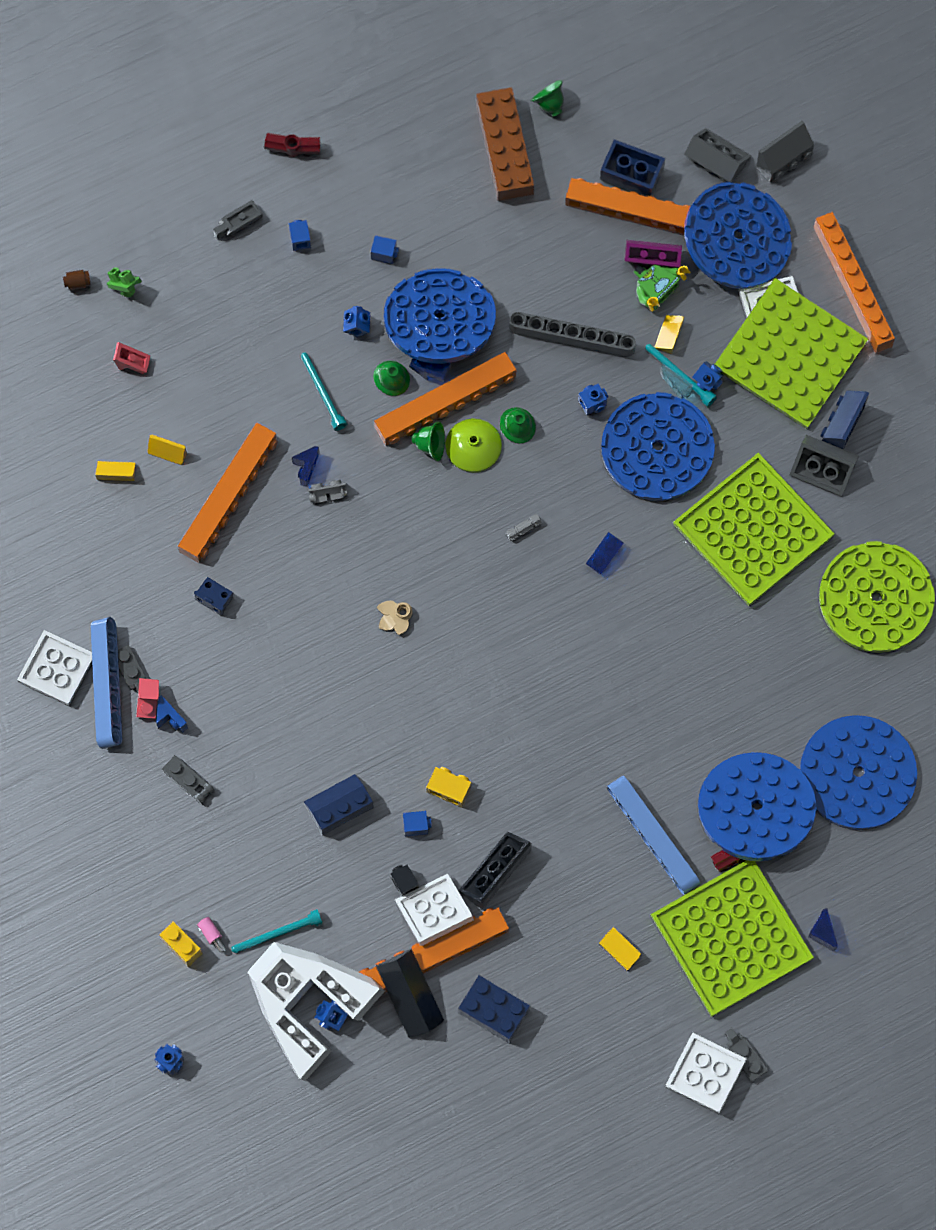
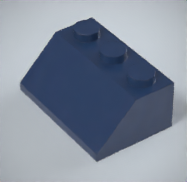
M846 391L844 396L840 395L836 404L838 409L836 412L832 411L828 419L831 423L828 428L824 427L820 435L823 438V442L844 450L866 406L869 396L868 392Z
M355 774L304 801L322 836L374 808L370 795Z

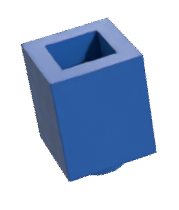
M295 220L289 223L293 251L311 248L307 220Z
M375 235L371 248V260L393 264L394 258H398L399 254L397 240Z
M426 811L403 813L405 837L428 835V828H432L431 816L427 817Z

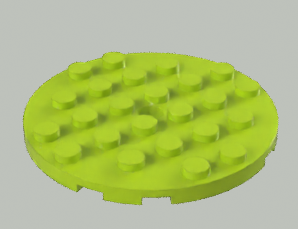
M879 541L853 545L839 553L825 570L819 590L821 612L832 632L846 644L862 651L874 653L895 651L917 639L930 621L935 602L934 587L932 586L930 575L921 561L900 546L885 544ZM872 594H881L882 600L873 601Z

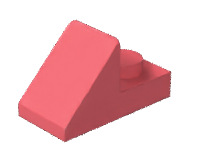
M118 342L113 360L119 370L129 368L145 374L147 373L150 355Z
M139 678L136 717L156 719L159 680Z

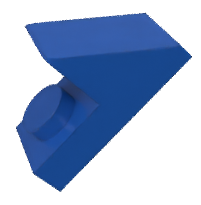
M162 695L159 696L157 728L159 729L168 721L175 730L179 729L183 733L188 729L187 722Z

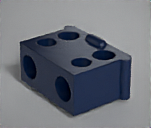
M207 577L200 588L194 591V598L217 614L223 615L225 608L233 599V592Z

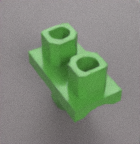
M114 267L107 273L110 281L106 283L108 288L119 290L121 295L126 298L131 297L135 293L134 285L142 282L140 277L133 276L130 270L121 272L119 268Z

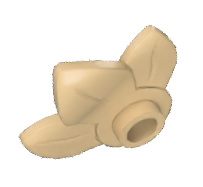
M390 600L382 602L377 606V609L384 615L380 620L379 629L385 631L395 629L398 635L408 629V620L413 613L412 607L408 603L401 602L397 604ZM401 610H405L407 613L405 615H401L399 612Z

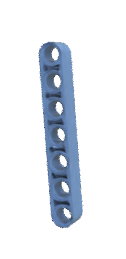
M112 617L99 619L91 623L96 741L101 749L117 746L122 743L117 627Z
M621 776L607 786L609 793L679 891L685 895L699 886L700 881L626 777Z

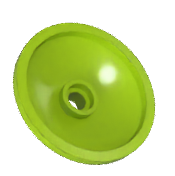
M466 419L451 428L446 437L445 449L449 460L454 466L466 472L476 473L489 469L497 462L501 454L502 442L496 428L487 421ZM471 439H476L477 442L472 443V442H470V440H471Z

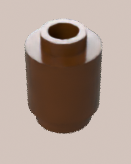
M88 271L66 272V276H63L64 287H68L69 291L86 288V286L91 285Z

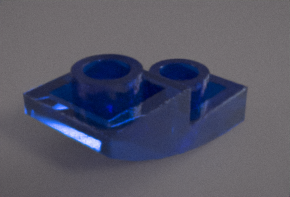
M608 532L586 564L599 574H602L624 542Z

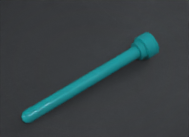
M646 345V350L696 392L707 408L715 402L717 396L712 391L702 390L696 382L653 345Z
M302 353L301 358L332 417L331 425L334 431L344 429L348 425L345 417L338 414L308 354Z
M318 909L313 910L306 918L233 945L231 950L233 953H237L307 925H321L323 922Z

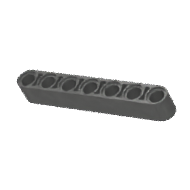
M515 312L510 316V330L517 335L623 357H630L635 353L636 340L629 334L523 312ZM515 321H520V322H522V324H521V325H515L514 322H515ZM533 325H539L540 328H539V329H534V328H532V326H533ZM554 328L559 331L556 333H552L550 330ZM571 332H574V333H576L577 335L574 336V337H571V336H569L568 334L571 333ZM593 336L595 339L588 340L587 337ZM612 340L614 343L606 344L605 341ZM630 344L632 347L625 348L623 345Z

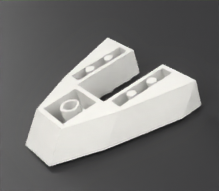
M276 942L272 943L248 971L267 1023L291 1068L298 1078L304 1081L310 1077L332 1052L330 1048L290 1012L314 983L318 985L346 1013L358 1021L385 992L371 977L316 953Z

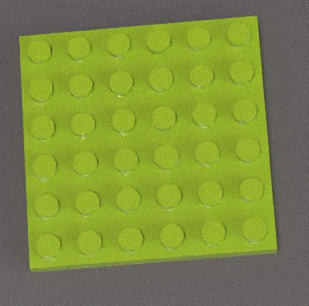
M774 278L715 365L722 370L721 373L807 429L867 343L868 338Z
M759 453L754 455L673 522V525L748 606L752 605L834 537L833 531Z
M744 861L651 914V918L711 1017L814 959L755 861Z

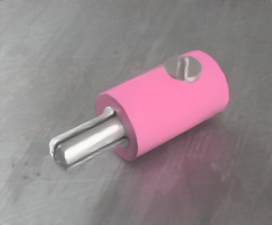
M210 917L201 920L197 926L209 944H215L220 953L225 951L226 948L220 941L222 935Z

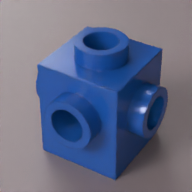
M353 306L351 309L344 311L343 332L355 337L370 333L371 312L364 310L361 306Z
M706 361L692 378L698 382L697 385L702 390L711 391L713 388L715 390L719 388L723 383L721 378L724 375L717 365H711Z
M599 384L589 385L582 392L578 393V401L586 415L593 412H601L607 406L608 394L604 388L601 389Z
M324 1000L317 1007L314 1018L320 1021L319 1025L329 1030L332 1027L339 1031L348 1013L341 1010V1007L332 1000L329 1003Z
M168 1044L165 1047L161 1046L155 1053L156 1068L164 1074L168 1072L173 1075L175 1072H178L184 1065V1057L181 1055L183 1051L174 1044L172 1047ZM169 1054L172 1055L171 1060H165Z

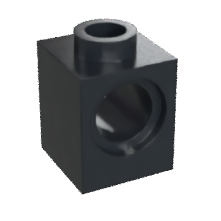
M408 864L405 866L399 865L390 873L391 880L400 896L419 888V884Z

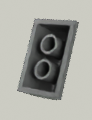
M800 121L759 150L756 167L769 182H772L774 179L779 180L784 175V172L789 169L793 170L799 164L798 162L803 159L807 160L813 154L814 143L805 123Z
M707 128L692 137L684 153L691 162L699 163L704 166L706 171L714 172L725 182L735 180L752 157Z
M806 435L789 475L842 496L859 456Z

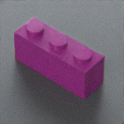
M626 240L624 260L627 262L680 267L682 245Z

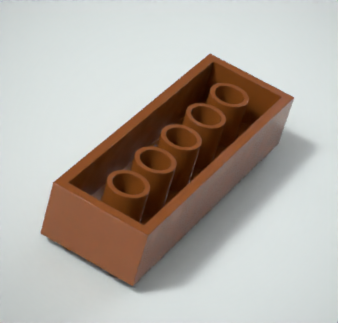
M512 87L477 93L476 105L497 200L502 201L534 195V182Z

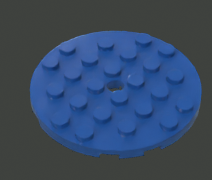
M731 182L716 184L702 192L689 208L684 226L687 249L698 268L719 284L737 289H747L771 281L780 273L790 256L792 242L789 221L780 205L768 193L764 194L756 189V186L743 182L741 184ZM734 232H740L742 239L734 238Z
M428 269L414 273V276L407 280L403 279L394 287V291L388 296L384 307V325L392 343L406 355L428 363H451L475 354L488 342L496 323V309L490 292L488 293L483 284L474 277H468L461 274V271L453 269ZM438 313H442L445 316L439 319L435 315Z
M656 392V394L635 396L622 403L612 413L603 431L601 451L603 462L609 475L622 489L642 499L663 501L675 499L689 493L704 480L713 462L715 444L713 431L707 418L694 404L684 398L672 396L669 393ZM656 442L663 445L662 450L653 449V444Z
M845 716L822 726L807 743L800 763V770L807 777L813 788L817 813L837 826L852 830L877 828L889 823L900 815L910 802L917 782L916 760L908 742L895 728L886 722L868 716ZM860 767L864 775L861 777L855 776L853 774L855 768Z
M751 752L724 760L708 774L699 793L698 813L705 833L724 852L744 860L768 861L774 857L785 856L791 853L807 838L815 820L816 799L809 780L794 764L776 755ZM759 802L762 808L755 810L752 808V804Z

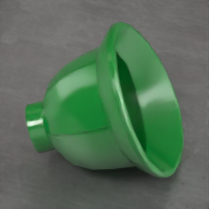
M559 80L550 84L536 94L531 101L537 103L543 111L551 113L552 116L562 113L561 108L564 104V97L561 87L563 82Z
M396 361L382 362L374 370V383L386 395H401L405 393L410 385V375L407 369Z
M514 407L507 409L501 415L500 429L508 440L520 444L526 443L533 438L536 431V423L533 416L527 410Z
M435 422L432 426L424 427L412 436V443L416 444V447L421 452L431 455L435 461L441 460L445 447V430L441 422Z

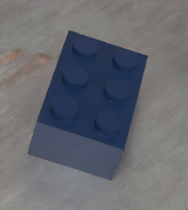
M614 139L601 167L600 180L631 192H636L642 196H652L663 172L665 158Z
M478 975L458 1007L459 1014L507 1043H510L530 1010L529 1004Z

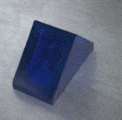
M826 908L821 912L808 937L829 950L835 951L838 944Z

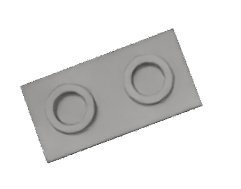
M341 479L330 481V485L323 486L322 483L311 485V488L308 489V492L312 491V495H309L310 502L315 504L327 501L326 494L330 493L331 500L344 498V496H347V489H343L342 485H346V483H341Z

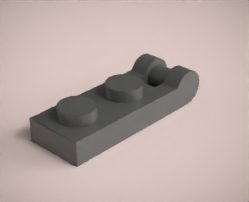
M175 755L162 768V771L201 805L206 801L205 798L208 794H212L215 791L209 783L204 781ZM201 786L203 790L200 793L196 792V790Z

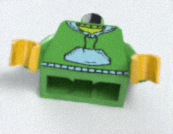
M654 264L647 271L642 265H639L634 271V274L640 278L637 281L636 287L639 302L649 307L650 311L656 310L679 287V278L681 277L683 281L687 279L685 274L691 273L688 267L673 268Z

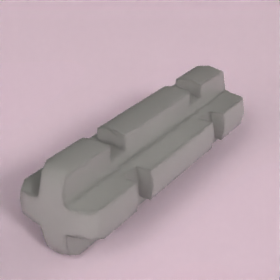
M535 514L530 517V520L526 519L514 526L515 529H509L506 532L507 537L513 541L518 538V535L522 536L532 530L533 526L537 527L542 523L540 517Z

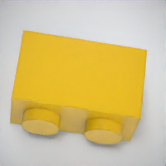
M435 767L426 786V793L462 808L471 789V782L466 776L451 774V771L445 767Z
M174 921L159 934L164 944L187 967L202 955L201 948Z

